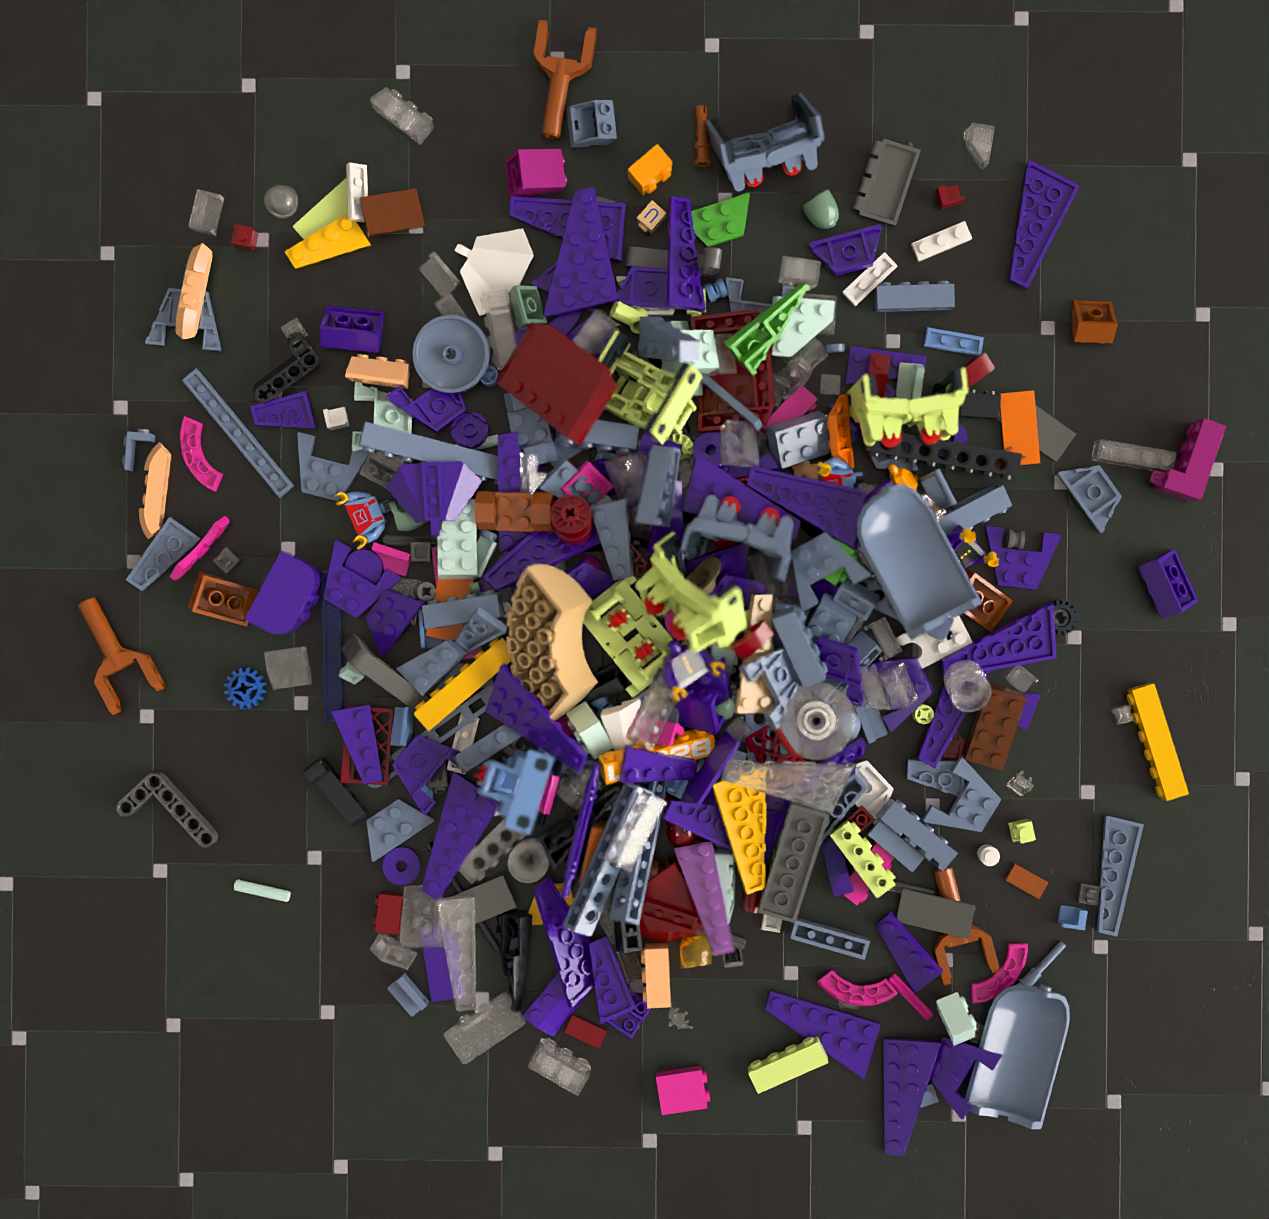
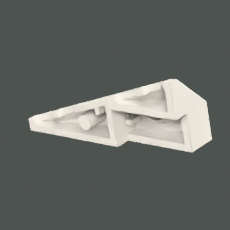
M640 698L624 701L619 706L602 710L601 718L615 751L623 749L625 745L634 746L640 744V740L637 739L640 728Z

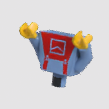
M833 457L824 463H817L818 481L853 488V484L863 483L862 472L853 473L845 461Z
M359 491L350 493L340 492L334 495V497L339 496L342 499L336 505L345 503L344 505L358 535L353 540V543L355 541L361 543L357 547L358 550L365 544L379 538L385 529V523L388 522L385 513L391 511L389 507L390 499L379 503L377 497L372 496L370 493Z

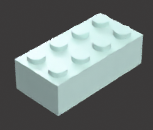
M470 499L456 521H439L438 580L477 579L475 499Z

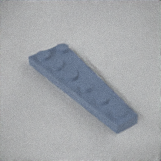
M1108 815L1104 816L1097 931L1118 936L1144 824Z

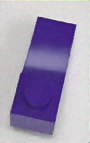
M832 838L823 840L821 846L834 897L854 892L844 853Z

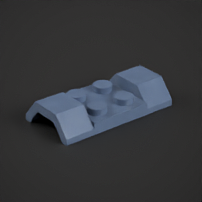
M509 392L504 394L511 432L517 431L524 469L559 461L550 424Z

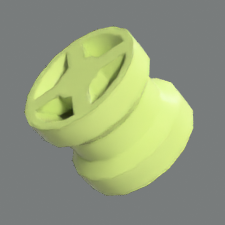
M921 704L912 712V716L915 721L927 724L932 721L934 712L930 706Z

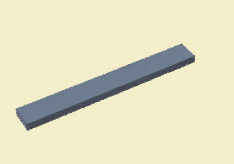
M197 368L182 379L188 389L279 498L295 487Z

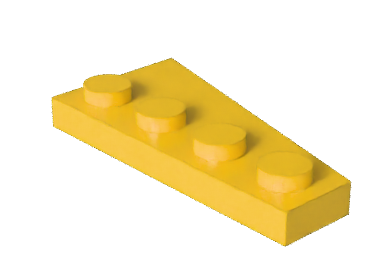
M347 213L286 250L285 253L294 268L298 269L344 253L356 251L360 248L369 247L371 244L358 223L348 220Z

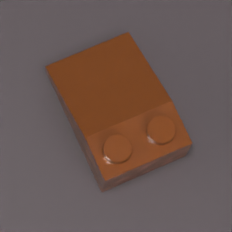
M965 568L964 570L982 604L963 614L992 632L1013 600L975 572Z
M199 571L188 608L195 613L248 626L249 622L244 619L255 601L259 590Z

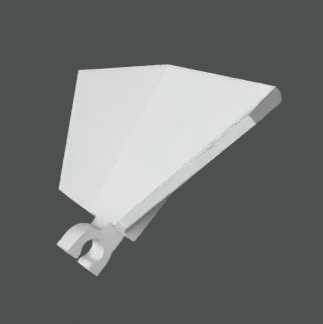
M523 229L478 236L472 250L461 244L457 245L455 251L468 257L460 273L479 316L507 308L510 304L509 291L513 286L521 284L534 256Z

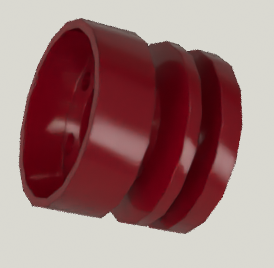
M567 495L559 498L553 504L550 518L555 534L560 541L568 545H578L590 538L594 530V521L589 504L583 498L577 495Z

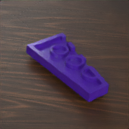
M850 346L845 385L857 383L866 375L868 356L871 353L891 355L887 380L897 379L899 363L901 362L923 364L925 368L927 356Z
M676 481L670 527L652 525L647 551L648 555H653L655 552L653 546L672 532L681 538V543L683 544L681 481Z
M370 704L331 711L363 784L382 781Z
M607 936L590 942L589 950L600 1024L632 1011L636 1007Z

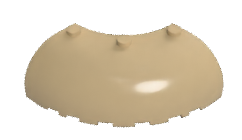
M538 564L526 568L517 583L516 593L512 596V608L508 612L507 626H509L507 650L508 654H511L513 664L510 665L512 676H517L520 679L522 687L526 691H530L548 710L550 718L556 721L582 701L598 683L587 664L582 646L583 620L593 601L569 575L555 567Z

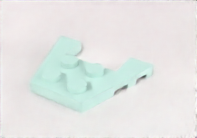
M355 382L354 401H374V424L411 433L412 417L385 398L388 395L387 393L378 391V388L372 386L369 388L363 386L360 382ZM353 432L352 451L363 448V446H359L361 432Z

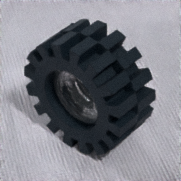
M1063 600L1052 601L1055 634L1065 635L1072 632V629L1077 626L1076 622L1079 621L1075 606ZM1058 612L1065 616L1064 621L1061 623L1055 619Z

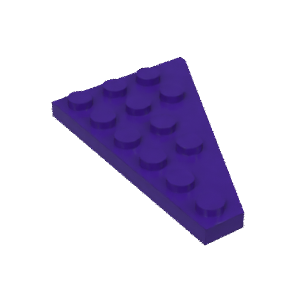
M594 187L575 191L544 311L546 318L619 301Z

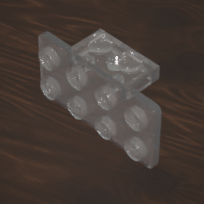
M503 992L487 1004H480L474 1009L475 1012L470 1015H464L458 1020L459 1023L445 1031V1039L462 1064L469 1063L525 1025L526 1019L522 1013L510 1010L512 999L507 992Z

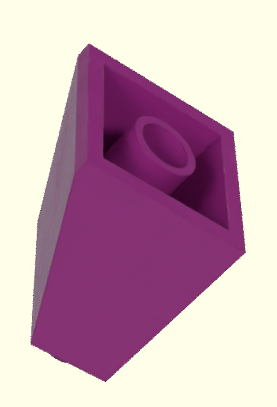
M518 149L505 160L510 198L511 196L526 197L557 193L566 188L567 176L564 174L563 167L565 159L561 149Z

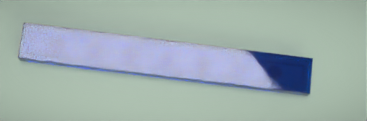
M321 570L324 723H336L331 711L344 709L343 678L339 677V672L343 668V652L341 650L343 646L342 609L323 599L329 570Z

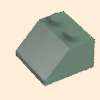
M513 286L508 294L518 330H527L531 323L546 324L547 320L537 286Z

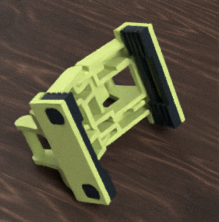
M616 330L598 359L610 368L612 374L616 370L620 376L617 381L618 388L604 409L635 426L643 428L654 441L663 444L671 432L680 436L682 434L681 430L690 414L696 410V406L691 398L698 388L702 378L701 374L693 365L687 362L682 363L676 375L658 369L628 353L627 351L631 346L625 334ZM633 377L634 379H636V380H638V381H637V382L632 381V380H630V378ZM626 381H628V383L626 384V386H625L624 390L622 391L621 395H619V393H620L621 389L623 388L624 384L626 383Z

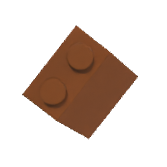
M1073 300L1072 334L1074 342L1113 343L1118 323L1112 302Z

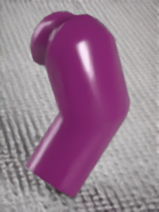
M585 555L580 559V561L583 560L603 570L600 560L591 555Z

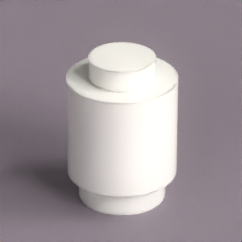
M982 845L977 851L978 859L987 866H994L1000 859L998 850L991 845Z

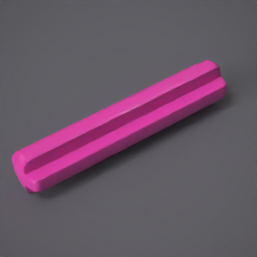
M895 973L888 978L889 983L925 1020H929L933 1016V1012Z

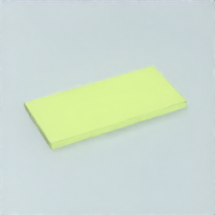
M347 178L292 226L303 239L308 238L348 213Z

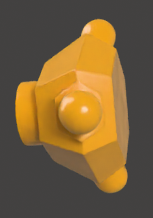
M894 464L888 467L891 477L890 481L894 486L898 484L907 485L916 491L918 485L917 475H913L911 471L899 468Z

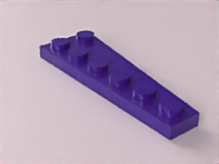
M671 196L669 198L667 307L704 312L706 305L703 286H701L700 282L701 272L697 262L698 252L695 249L694 243L695 232L693 229L690 199Z
M517 431L498 434V491L528 492ZM499 531L500 552L513 550L531 532Z
M990 671L946 679L934 711V717L930 722L917 759L932 768H936Z

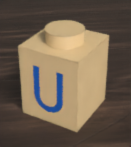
M651 201L637 217V222L639 223L637 226L646 233L648 231L652 234L666 218L667 213L655 202Z

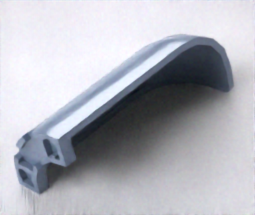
M888 484L879 489L881 493L874 496L864 505L858 518L857 535L866 558L909 638L913 640L948 622L949 616L953 619L982 604L926 501L907 485L898 484L891 487Z
M1018 984L1005 988L995 997L988 1012L979 1047L1000 1053L1003 1056L994 1070H990L978 1060H975L965 1097L966 1100L973 1104L969 1111L977 1115L998 1118V1115L1007 1116L1008 1121L1029 1129L1042 1128L1068 1032L1070 1013L1069 1005L1064 996L1052 992V988L1040 984L1038 988Z

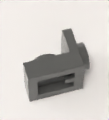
M443 762L428 780V787L433 793L444 794L449 789L448 770H446L448 765L446 762Z

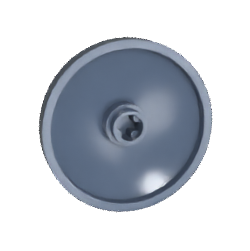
M444 315L429 321L418 333L413 346V362L420 378L428 386L445 393H459L475 386L485 375L490 361L489 343L484 332L471 320L458 315Z

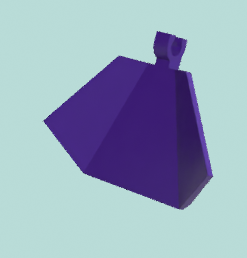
M461 461L425 462L401 465L386 488L416 523L431 522V535L440 536L439 521H456L483 481Z

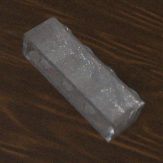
M507 289L482 293L483 297L480 298L481 307L485 309L487 316L484 317L486 329L489 328L490 336H488L489 347H493L494 355L491 356L494 367H497V370L503 369L518 345Z
M1099 439L1094 441L1091 460L1153 471H1164L1168 469L1174 470L1177 452Z
M659 668L654 675L653 681L625 736L634 744L649 750H653L676 703L672 698L674 693L668 689L662 680V668Z
M639 788L604 859L631 873L667 802Z

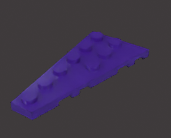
M1031 160L1027 161L1009 276L1010 282L1024 289L1028 288L1080 185Z
M697 454L683 511L699 515L709 495L716 496L720 503L725 497L732 496L740 503V511L737 514L738 522H742L745 526H748V524L756 526L760 521L761 512L766 508H773L779 513L780 520L785 516L791 518L793 521L791 539L796 540L801 522L799 519Z
M1050 602L941 658L943 677L948 679L1056 659L1053 604Z
M505 663L502 664L485 712L577 773L580 772L587 758L586 752L572 737H568L561 730L563 727L558 722L555 723L550 718L548 710L530 691H526L522 687L521 681L517 676H512L508 671L509 667Z
M670 800L662 817L663 819L732 851L718 805L701 803L699 806L693 802ZM766 810V852H764V864H766L783 828L787 812Z
M770 990L765 1010L805 1038L818 1036L827 1054L865 1079L881 1026L879 1022Z
M899 1038L883 1039L884 1154L904 1156L942 1041Z

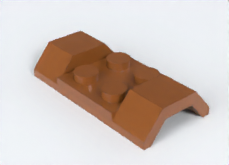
M478 491L475 499V523L479 530L554 532L550 518L554 492Z

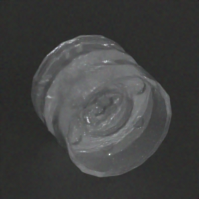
M962 660L954 663L947 669L943 679L944 685L952 703L957 709L964 712H973L981 709L988 703L992 693L991 686L982 668L977 663Z
M584 766L578 773L568 767L566 769L568 777L561 775L559 778L556 793L576 810L581 808L586 783L590 779L592 769L588 766ZM599 776L597 779L598 787L595 796L598 795V790L601 791L605 786Z
M523 839L516 844L509 855V871L520 882L532 883L538 881L544 876L551 864L539 839ZM530 855H533L534 860L532 863L528 862Z

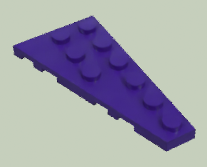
M511 196L509 216L563 238L573 200ZM598 202L609 257L622 262L626 204Z
M751 466L747 483L749 488L820 530L827 532L847 546L854 548L858 518L861 514L866 495L865 490Z
M594 525L590 538L578 545H568L560 541L555 531L531 532L487 572L483 578L496 592H499L518 583L520 577L529 566L538 564L554 566L600 544L601 541L596 526Z
M453 772L421 889V891L436 901H439L498 810V800L478 793L479 788L456 772Z
M549 877L533 889L568 1007H573L595 986L589 943L592 941L589 936L576 933L563 925L570 907L564 898L561 897L560 892Z

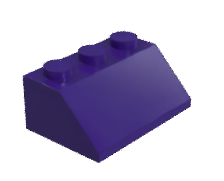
M327 305L320 326L321 347L378 353L382 342L384 311Z
M1175 549L1138 566L1140 574L1147 584L1148 592L1155 602L1156 610L1162 619L1181 613L1198 602Z
M557 971L524 1010L523 1017L537 1029L554 1036L590 991L573 1007H568Z

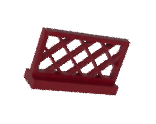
M348 705L347 708L356 707L357 705ZM370 707L371 711L378 712L375 715L371 712L372 720L374 719L381 727L375 732V735L383 729L388 737L387 741L382 745L376 739V743L379 745L377 750L381 748L386 754V759L380 764L381 770L385 773L384 781L366 784L388 786L394 709ZM381 712L389 713V721L384 725L376 718ZM344 742L341 783L363 784L361 779H354L356 767Z

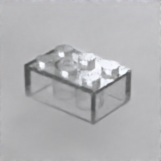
M542 1037L531 1054L528 1063L529 1068L577 1096L590 1077L591 1070L587 1060L581 1057L579 1059L574 1057L570 1050L566 1048L561 1049L556 1046L553 1040Z

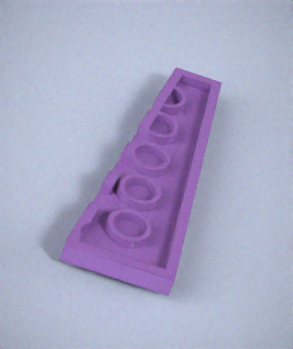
M712 841L674 848L675 855L714 955L734 951Z

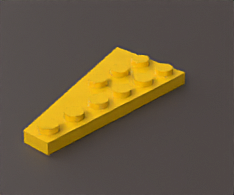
M765 764L715 782L712 786L742 885L747 895L765 888V790L767 788V783L765 782L767 765Z

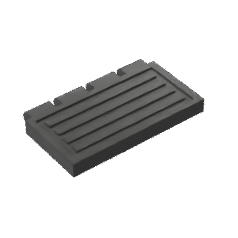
M884 138L883 142L875 140L871 154L878 155L877 159L869 157L865 173L871 174V178L863 176L859 192L865 193V197L857 195L853 208L860 210V215L896 226L921 150Z

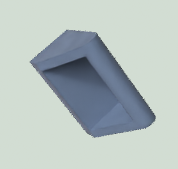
M940 469L918 479L935 513L957 503Z

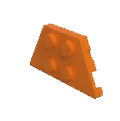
M848 394L839 395L828 416L827 429L830 432L829 449L833 457L845 461L850 468H854Z

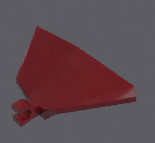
M672 863L649 879L647 883L639 924L641 935L652 943L692 937L696 935V930L705 933L685 877L675 863Z

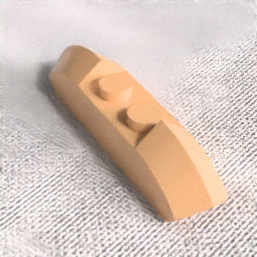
M203 243L193 247L186 266L176 316V334L181 339L195 337L198 330L212 262V251Z
M160 442L151 450L144 466V470L149 471V473L145 477V486H147L146 493L143 495V505L145 507L139 508V519L142 530L148 539L158 534L164 522L171 453Z

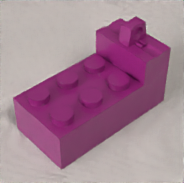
M1205 418L1192 422L1187 428L1186 435L1188 436L1186 442H1183L1180 448V453L1182 454L1180 460H1177L1174 470L1152 471L1149 482L1155 485L1153 490L1187 502L1201 500L1226 426Z

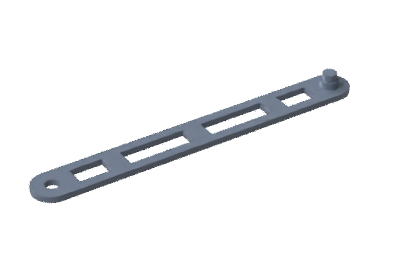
M494 685L484 688L452 711L430 731H424L420 736H427L430 740L438 743L444 742L485 712ZM481 698L485 706L473 714L468 706ZM461 712L466 720L442 737H439L435 730ZM402 747L390 756V762L392 760L395 761L406 747ZM381 770L382 781H384L385 773ZM396 770L389 774L388 781L397 775ZM368 784V786H370V787H372V788H378V787L382 786V785H372V784Z

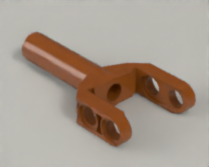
M539 20L534 57L542 70L550 78L541 135L550 139H558L561 135L569 81L581 76L592 68L597 28L588 27V30L585 32L581 63H578L577 60L550 56L545 58L549 35L548 21Z
M95 597L89 598L78 605L104 655L94 684L112 715L121 712L120 701L107 676H111L138 661L149 684L157 692L165 688V684L150 655L121 647Z
M947 866L944 871H941L939 868L935 869L934 875L940 897L961 901L952 866ZM972 925L969 939L946 933L939 936L933 946L936 962L943 970L940 974L943 986L951 984L952 977L944 949L945 946L949 948L977 941L980 938L986 964L989 966L991 973L1000 972L992 937L987 932Z

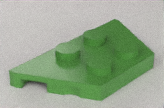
M746 193L691 211L695 236L706 247L744 236L750 194Z

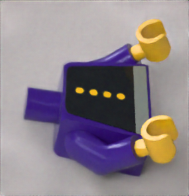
M959 524L951 533L946 535L964 569L973 564L986 562L991 567L999 565L997 554L989 552L988 556H986V552L976 541L975 532H971L969 528L964 529Z
M674 639L667 644L671 653L663 658L662 680L668 689L674 693L672 696L673 700L678 702L679 697L677 694H681L684 699L686 691L683 688L710 671L709 667H712V673L715 676H719L720 673L715 668L720 667L724 671L725 666L721 662L715 663V659L706 651L701 649L697 653H692L689 650V645L683 644L680 646L678 640Z

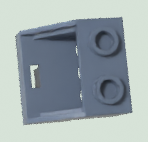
M593 100L572 105L566 109L570 147L609 145L617 139L613 100ZM594 111H595L596 127H597V136H596V137H595V131H596V129H595V127H594L595 119L593 118V112H594Z

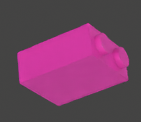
M701 1065L656 1072L662 1115L707 1108V1102H710L709 1090L704 1088V1083L708 1082L706 1071H702Z

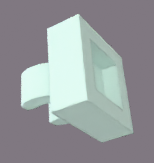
M349 661L339 672V677L353 684H356L365 676Z

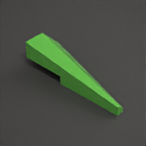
M802 282L724 342L733 356L751 375L754 376L756 374V369L761 361H764L767 357L766 353L772 344L776 343L790 321L792 312L801 304L800 300L805 292L809 291L810 287L807 283Z

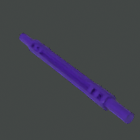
M593 762L590 779L586 783L563 875L565 879L561 897L568 898L572 880L575 879L598 787L597 779L601 764Z

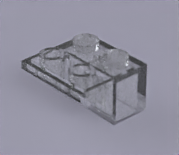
M726 420L720 428L721 465L759 467L758 431L745 421Z
M374 450V453L370 452L359 474L385 488L401 465L412 464L414 461L413 459L412 462L400 460L401 456L394 454L393 458L381 455L382 451Z
M307 646L264 652L266 670L273 690L312 684Z

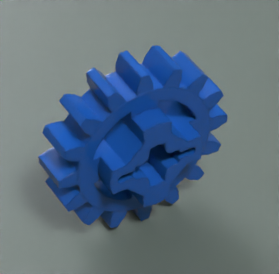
M249 667L245 672L244 668H239V673L232 671L233 677L227 676L230 682L224 684L225 687H228L224 694L230 695L227 699L228 701L234 700L233 706L240 704V709H244L246 705L250 709L252 708V703L255 706L259 705L258 699L264 700L261 694L267 693V690L263 689V686L267 685V683L261 682L264 676H257L258 670L251 672ZM249 676L252 677L256 682L254 683L250 681ZM238 679V683L236 687H234V683ZM244 686H253L246 691L238 690ZM255 689H257V693H256L255 697L253 698V693H254ZM235 694L240 695L242 697V700L239 699Z

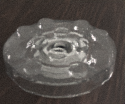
M818 682L803 688L802 684L799 685L793 699H789L786 705L787 711L785 715H782L779 720V727L793 750L803 758L810 760H824L839 754L853 737L856 727L855 711L848 697L833 685L825 682ZM815 717H818L820 719V722L814 723L813 719Z

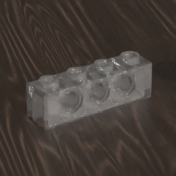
M507 817L469 853L458 870L471 884L475 881L479 883L486 876L484 872L489 867L493 869L500 862L498 858L502 854L506 856L513 849L512 844L516 840L520 842L527 835L526 833L505 827ZM503 831L511 832L512 838L510 840L503 839ZM495 844L498 847V852L494 854L489 852L488 846ZM482 858L485 865L483 867L476 866L475 859Z

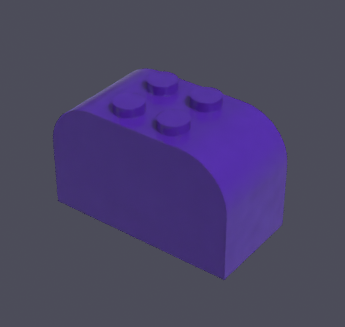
M280 551L244 620L271 634L279 635L295 632L301 627L303 621L307 622L311 615L309 610L312 604L316 605L320 598V595H318L322 586L320 571L314 565L290 552Z

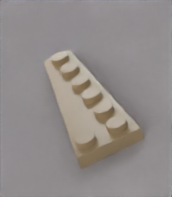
M751 595L747 629L764 620L773 631V596ZM773 635L759 650L745 659L743 665L773 651ZM740 670L741 682L740 688L737 690L735 713H767L773 706V697L763 677L760 674L753 682H746Z

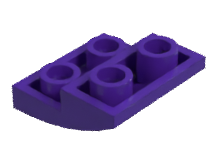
M629 989L636 1009L605 1023L629 1039H632L651 1008H647V1002H643L642 997Z

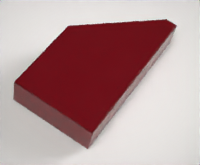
M958 731L954 734L943 757L958 759L962 756L965 741Z

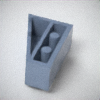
M449 640L396 669L422 696L429 695L468 653L454 643L455 640Z

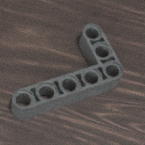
M627 247L625 267L629 269L632 266L668 269V250ZM707 247L704 248V254H698L697 262L701 272L700 277L718 278L722 255L721 249Z
M352 634L342 646V652L355 668L414 711H417L415 707L423 700L426 703L431 699L429 695L422 696L399 672L374 655L366 643L355 634Z
M154 772L146 776L116 806L119 815L129 816L136 813L155 796L201 847H209L218 840L217 831L162 772ZM154 776L159 779L158 786L152 782ZM140 789L145 792L144 799L138 795ZM167 790L172 793L171 800H168L165 796ZM125 802L131 805L130 812L125 810ZM179 805H183L185 807L184 814H181L178 811ZM192 819H196L198 821L197 828L192 827ZM205 833L210 834L211 842L205 841Z

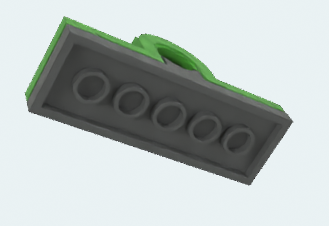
M791 800L782 831L771 853L769 872L759 901L758 913L792 923L796 922L829 818V811Z

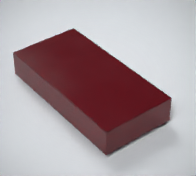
M572 1014L564 1033L599 1049L607 1030Z

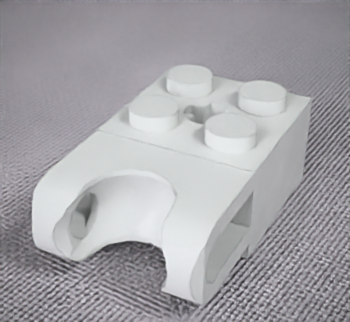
M960 616L953 618L954 623L949 631L948 638L944 642L925 633L913 640L909 638L907 632L895 638L898 645L915 643L918 646L919 654L917 659L922 668L972 643Z

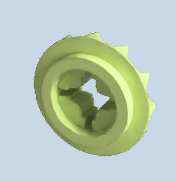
M673 433L666 438L682 445L680 460L684 461L691 457L693 443L687 436L683 434L678 436Z

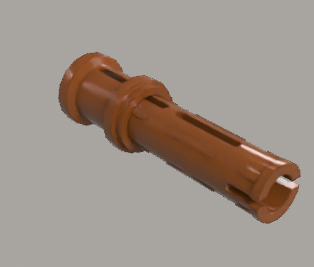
M700 105L695 107L696 143L694 149L696 150V160L694 165L705 167L711 165V160L709 159L711 144L708 142L706 125L707 106Z

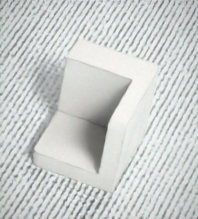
M345 407L332 410L323 409L328 429L335 430L350 426Z

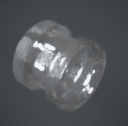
M1130 704L1112 709V713L1116 716L1115 723L1117 725L1135 720L1134 715L1130 711Z

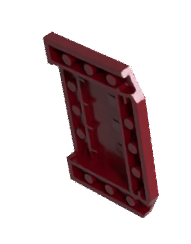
M757 309L691 317L692 330H713L719 368L706 375L757 416L763 424L762 426H766L775 406L771 348H769L766 353L767 357L764 361H761L756 369V374L753 376L733 356L724 343L758 317L760 312ZM702 384L703 395L698 396L699 432L753 427Z
M535 323L529 325L495 380L498 385L564 436L580 445L618 388L608 366L554 326Z

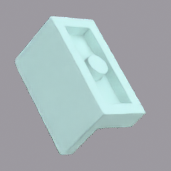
M899 363L895 399L914 400L921 398L925 370L923 364Z
M480 536L477 542V577L479 578L484 576L498 546L497 543Z

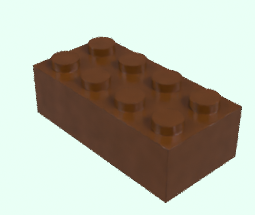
M986 682L963 752L965 760L1003 771L1026 702L1024 693Z

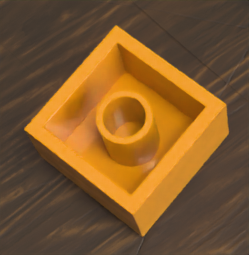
M656 144L628 168V179L642 196L646 193L650 194L657 188V183L661 180L664 182L671 176L672 160Z

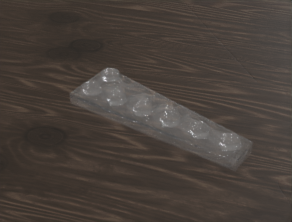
M470 895L436 899L455 1009L457 1012L475 1010V897Z

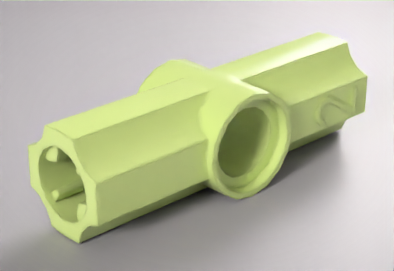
M619 301L614 303L610 311V317L629 325L631 331L640 334V317H650L645 309H633Z

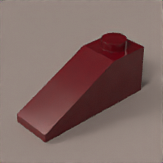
M871 353L868 356L866 375L876 374L874 379H876L875 383H877V386L874 388H877L875 392H878L875 397L884 398L891 355Z

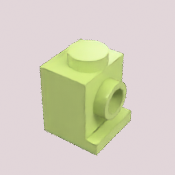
M1023 819L1008 823L1012 842L1026 843L1036 840L1032 821Z

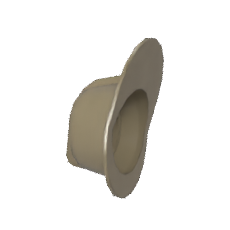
M716 557L705 559L685 580L706 595H709L716 587V576L720 570L719 559Z

